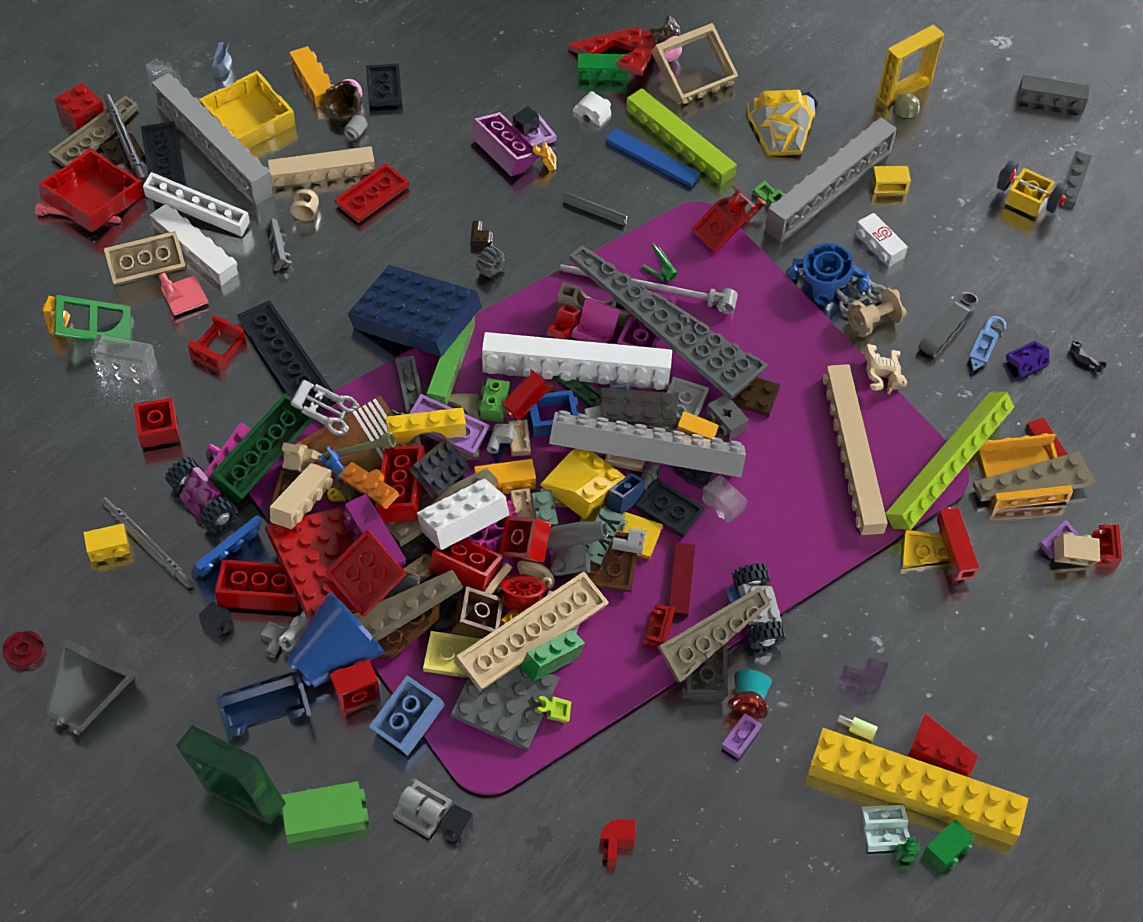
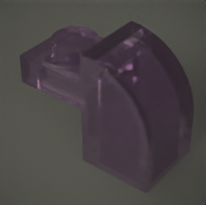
M868 657L864 671L845 665L840 682H844L851 687H859L858 695H871L881 687L888 663Z

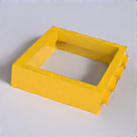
M934 24L888 48L877 92V98L887 107L894 104L896 97L899 95L912 94L932 83L945 35ZM924 48L918 72L898 82L903 59Z

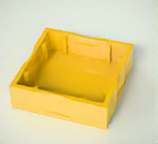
M258 71L237 80L228 87L219 89L199 99L200 104L206 107L223 127H227L233 137H237L243 147L246 146L248 149L296 125L293 109L281 96L273 91L270 84Z

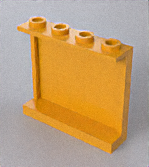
M1041 434L1038 436H1022L1020 438H1004L993 441L986 440L977 452L984 477L988 478L1050 460L1051 458L1042 445H1047L1052 459L1057 458L1053 443L1056 435ZM1071 485L995 493L994 499L991 502L994 510L1069 502L1073 489Z

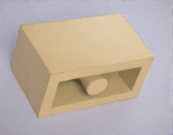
M1071 532L1062 533L1061 536L1054 539L1055 562L1092 566L1100 562L1099 539L1091 538V535L1075 536Z

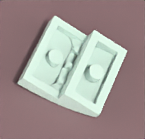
M904 805L866 806L861 808L868 852L894 851L897 844H904L906 837H910L907 828L908 818Z

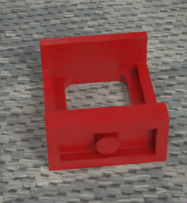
M213 315L211 327L197 342L191 340L187 346L191 357L221 371L246 342L242 327L229 323L225 318ZM220 332L236 339L223 355L207 348L208 344Z

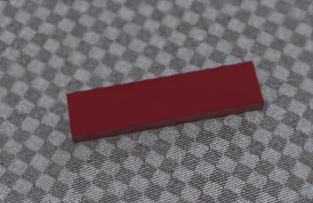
M676 542L669 599V607H675L674 616L688 617L695 555L694 544Z

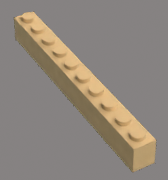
M850 365L827 366L826 374H823V383L827 385L826 396L827 400L831 402L830 414L834 415L833 426L834 430L838 432L837 444L842 450L841 461L845 463V478L849 480L848 492L853 498L852 510L856 511L857 515L856 527L860 528L861 535L882 534L885 532L887 519Z

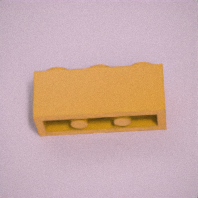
M532 459L475 467V474L487 468L498 479L499 484L494 487L501 493L509 494L511 490L529 488V490L536 489V476Z

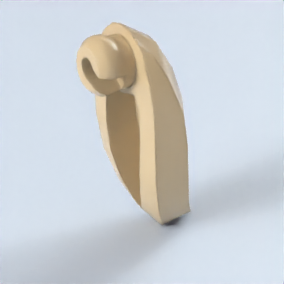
M525 560L518 562L517 567L520 574L539 578L544 582L545 590H549L554 586V576L544 565Z

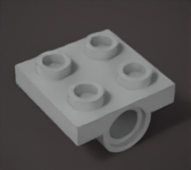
M415 780L411 787L408 786L402 793L398 806L392 816L425 837L430 838L452 805V800Z

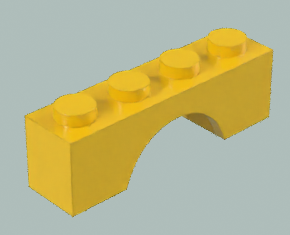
M463 407L386 417L387 433H393L396 445L409 443L413 437L427 432L440 433L446 438L466 436Z

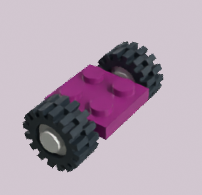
M183 457L182 460L178 459L176 464L174 462L172 464L173 467L168 468L169 472H166L165 480L174 491L181 493L180 499L211 533H217L218 530L221 532L224 527L225 529L228 528V524H232V520L237 518V507L228 497L220 496L221 492L204 474L202 467L193 457Z

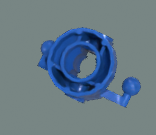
M823 243L814 246L803 259H793L792 266L786 270V275L791 280H796L800 275L798 268H803V274L807 282L812 285L814 300L819 305H829L830 301L833 300L835 289L847 284L852 276L861 278L856 283L859 291L866 292L871 286L868 280L870 272L855 266L851 253L843 246L835 243Z

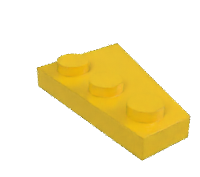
M905 530L902 568L950 561L940 534Z

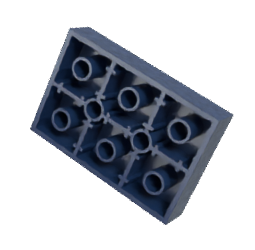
M388 265L348 312V316L353 328L442 357L482 305L476 290Z

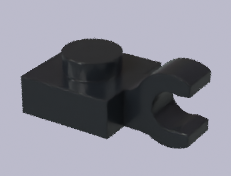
M679 467L677 475L688 478V484L706 491L713 472Z

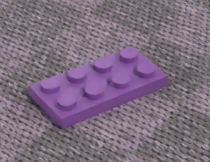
M420 394L409 414L453 408ZM464 414L466 436L446 438L444 435L435 432L422 434L438 442L446 438L453 444L456 450L474 457L490 425Z

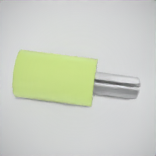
M840 715L837 719V722L850 727L849 732L870 741L873 740L878 728L856 717L850 720Z

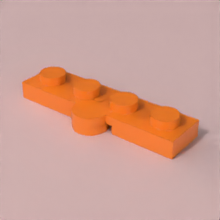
M351 462L338 475L342 481L362 494H367L371 500L385 509L399 496V493L394 488L383 482L384 476L378 469L372 470L369 473Z

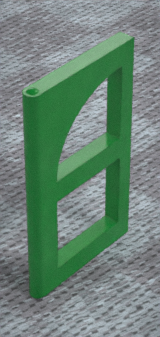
M56 295L54 336L129 347L130 306ZM64 304L89 307L88 331L63 327ZM97 309L121 312L119 324L110 331L97 332Z

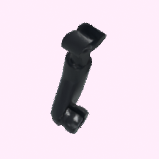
M1079 340L1072 342L1070 350L1079 363L1094 366L1096 372H1101L1102 369L1106 368V362L1093 360L1094 358L1085 354L1081 347L1082 343Z

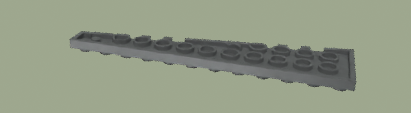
M580 246L569 255V260L730 400L768 368V364L751 353L747 354L739 349L740 346L737 344H731L723 339V335L712 332L706 324L698 321L689 313L656 292L653 294L645 289V285L642 283L638 284L631 280V276L628 274H622L617 271L614 265L604 261L603 258L586 247Z

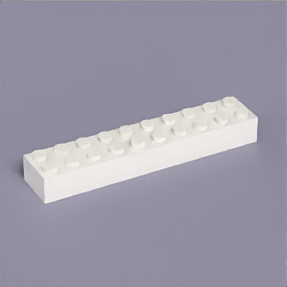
M485 332L482 349L484 373L528 377L531 368L544 379H552L553 376H559L564 381L579 378L580 382L586 381L602 385L629 383V386L638 388L668 390L672 350L489 332Z

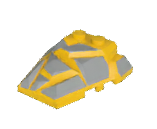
M777 90L764 91L759 98H753L747 102L748 120L752 122L755 133H758L760 143L767 156L802 155L807 134L810 131L811 122L815 116L814 99L807 95L801 96V91Z

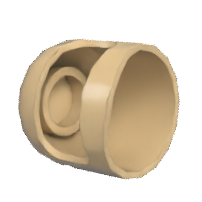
M309 189L299 190L294 196V203L290 207V213L302 221L314 219L319 205L316 193Z

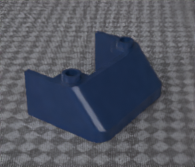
M297 672L282 674L216 696L228 741L233 740L232 737L242 735L247 725L285 713L293 715V717H300L305 712L307 716L312 715L303 683Z

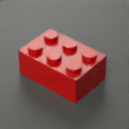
M464 538L443 550L436 547L432 551L428 570L439 576L453 570L463 587L467 586L484 592L500 571L503 555Z

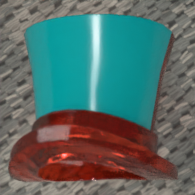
M742 669L736 671L734 674L735 696L728 701L727 707L753 718H766L768 706L765 702V697L772 684L771 678L754 670Z

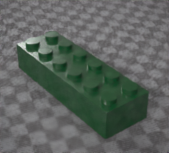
M286 393L209 476L210 481L217 489L237 506L283 456V443L293 444L314 420L301 413L302 410L290 404L292 398Z

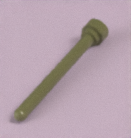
M389 432L382 434L377 440L334 451L339 457L378 447L390 449L396 446V440L393 433ZM329 452L322 453V456L326 460H329L331 454Z

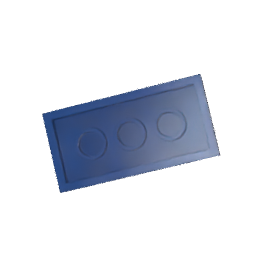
M256 515L196 562L191 575L195 579L200 576L204 578L212 571L211 568L215 564L219 566L222 560H226L231 551L234 554L241 549L245 540L251 541L258 535L257 532L260 530L262 523L259 516Z

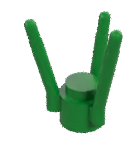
M651 243L652 248L664 263L660 268L661 274L645 265H642V268L658 277L662 282L665 279L667 282H671L677 277L678 271L671 265L661 248H657L654 243Z

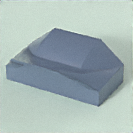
M219 42L212 64L214 78H222L230 72L232 58L227 52L229 43Z

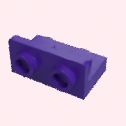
M1033 341L1007 353L1006 361L1018 367V376L1022 378L1050 364L1049 348L1037 341Z

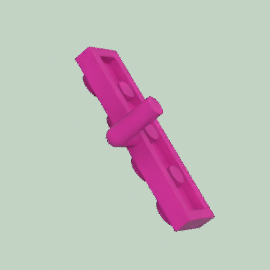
M240 423L222 449L213 444L207 446L206 457L211 459L213 455H216L204 472L208 478L251 431L249 427Z

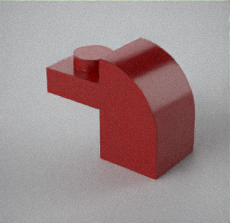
M567 304L561 306L558 309L555 323L548 328L547 335L553 339L570 340L572 330L578 324L581 310Z
M616 819L609 822L603 828L599 846L604 847L603 860H607V868H616L617 847L634 848L636 820Z

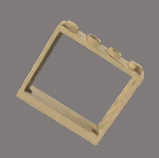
M713 23L657 44L651 51L676 104L682 102L687 104L693 100L692 98H702L707 92L711 91L714 93L724 85L729 87L734 84V80L738 77ZM706 37L726 78L683 95L663 53Z

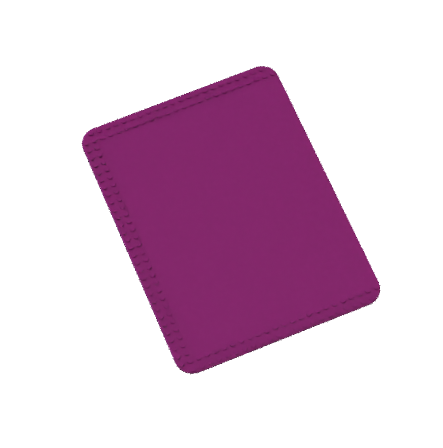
M706 202L681 204L593 251V253L614 265L617 271L622 274H628L632 279L710 294L711 289H716V292L719 293L725 288L736 291L738 298L734 312L725 314L720 312L715 305L708 307V301L647 289L677 299L676 306L695 317L698 321L706 324L709 330L716 334L720 333L726 341L731 344H737L740 346L739 349L745 353H751L768 364V368L758 378L781 384L769 417L739 408L749 419L747 431L730 441H738L745 447L746 457L742 477L712 473L705 491L688 484V478L678 476L679 466L659 463L660 466L657 469L660 470L661 474L658 479L706 508L705 512L684 539L663 526L650 560L637 556L632 593L598 588L609 603L605 608L580 624L577 635L585 644L579 658L551 673L560 677L551 697L571 701L569 722L562 723L547 719V712H544L529 749L526 751L450 717L468 678L423 671L430 638L427 631L423 632L395 658L373 659L370 661L392 694L405 677L409 676L444 702L445 706L426 730L423 737L453 779L468 791L483 795H493L511 789L677 682L660 651L643 646L652 609H654L656 604L669 607L676 542L694 544L695 555L688 617L674 616L668 640L729 605L730 601L727 597L726 589L730 586L735 587L732 572L741 566L745 567V565H751L752 563H764L767 565L771 582L766 586L773 587L780 614H782L904 535L905 529H893L887 517V526L882 534L861 535L860 528L856 527L857 515L856 511L852 510L853 498L848 492L849 480L845 478V463L841 461L842 450L837 444L838 432L834 430L833 426L835 419L834 415L830 414L831 402L827 400V385L823 383V374H826L827 366L850 365L885 513L947 442L898 390H892L890 395L887 394L888 380L886 378H881L884 384L881 390L874 391L870 388V385L875 383L868 377L865 356L741 228L717 253L691 230L713 204ZM651 243H654L657 248H661L671 265L678 271L677 277L671 282H667L666 279L662 282L658 277L642 268V265H645L661 274L660 268L664 263L652 248ZM571 263V264L567 265V266L577 267L574 263ZM559 269L475 315V327L451 394H479L482 401V386L486 385L488 378L509 381L511 394L527 377L483 372L482 349L485 332L552 338L547 335V331L556 320L558 312L557 295L563 282L581 287L582 291L594 300L609 301L613 297L590 277L561 272ZM616 325L613 340L610 344L617 345L624 327ZM662 341L659 349L672 350L668 389L673 377L708 387L709 392L698 416L708 420L706 416L708 404L725 394ZM412 348L333 392L339 396L353 397L359 403L378 436L381 437V434L363 406L366 404L377 423L379 420L368 405L371 402L381 417L382 414L373 402L374 399L378 401L385 413L395 410L398 413L403 412L406 414L396 359L414 356L422 395L427 396V391L440 356ZM545 379L544 383L554 382L557 392L567 391L554 380ZM588 382L613 402L610 392L611 384L602 385ZM630 386L638 424L652 429L668 390ZM348 400L343 402L345 407L351 409L353 405ZM578 400L577 413L584 414L585 409L589 407ZM337 404L330 406L341 413L343 411ZM447 404V406H449V407H451V408H453V409H454V408H458V407H456V406ZM569 404L538 407L540 422L553 420L555 412H570ZM612 404V406H611L610 408H608V409H609V411H612V412H613V415H614V421H613V422L616 423V421H617L616 413H615L614 405ZM327 409L317 412L328 418L340 417ZM358 411L357 414L359 415L362 422L368 429L369 433L371 434L374 440H377L372 431L370 430L369 426L363 419L362 415ZM346 412L342 420L349 426V430L345 436L332 434L325 427V424L314 419L293 444L308 446L307 449H312L322 454L328 452L326 449L328 446L333 450H338L369 442L370 439L355 415ZM527 413L521 420H527L531 455L512 456L510 443H501L498 452L492 454L487 451V446L494 426L496 424H508V421L517 419L514 416L510 418L505 414L503 423L481 420L479 415V420L490 425L479 446V459L466 460L470 469L464 473V476L467 478L474 475L476 466L532 459L536 476V489L530 490L532 499V493L541 492L543 488L541 483L576 448L549 444L551 435L533 437L529 413ZM333 422L332 428L340 431L342 425ZM717 429L716 436L723 438L724 440L722 442L730 443V441L725 436H722ZM419 434L421 445H423L425 454L433 449V439ZM375 448L358 452L371 451L374 467L365 468L364 470L370 473L372 470L378 469L381 472L382 458ZM594 452L605 461V453ZM284 454L248 493L266 519L268 518L280 471H289L282 468ZM352 454L340 457L345 467L353 462ZM363 456L356 461V465L359 467L363 466V464L369 465L370 460ZM644 461L643 470L651 461ZM322 462L313 463L315 465L326 468ZM967 464L912 529L963 496L970 479ZM614 467L624 476H627L630 473H633L638 477L641 476V472ZM332 473L333 484L331 488L347 490L351 487L344 481L337 482L336 476ZM327 490L322 498L304 516L335 508H340L343 514L346 503L364 494L359 492L349 501L333 502L328 499ZM502 493L503 495H506L507 501L511 500L510 493ZM370 499V501L372 502V504H373L374 507H375V503H376V502H374L373 500ZM635 504L632 507H630L627 511H625L627 513L654 521L651 518L644 515L643 513L636 510ZM554 507L558 526L580 522L582 518L569 507ZM424 533L402 547L397 543L406 558L405 567L425 553L432 556V551L437 547ZM546 550L544 563L538 562L548 568L550 572V557H552L554 550ZM503 556L501 568L507 563L512 567L508 576L520 574L517 564L522 560H513ZM573 575L554 578V586L549 590L554 592L572 580ZM463 587V589H461L460 591L456 592L457 597L464 590L465 587ZM502 589L500 593L496 591L494 595L500 597L504 590ZM545 590V592L542 594L544 598L547 596L549 590ZM503 605L501 619L512 609ZM747 624L730 638L727 643L715 651L712 656L700 664L699 667L748 636L747 630L750 627H754V625ZM452 629L447 630V631H444V632H441V633H447V634L460 635V634H456V633L451 632Z

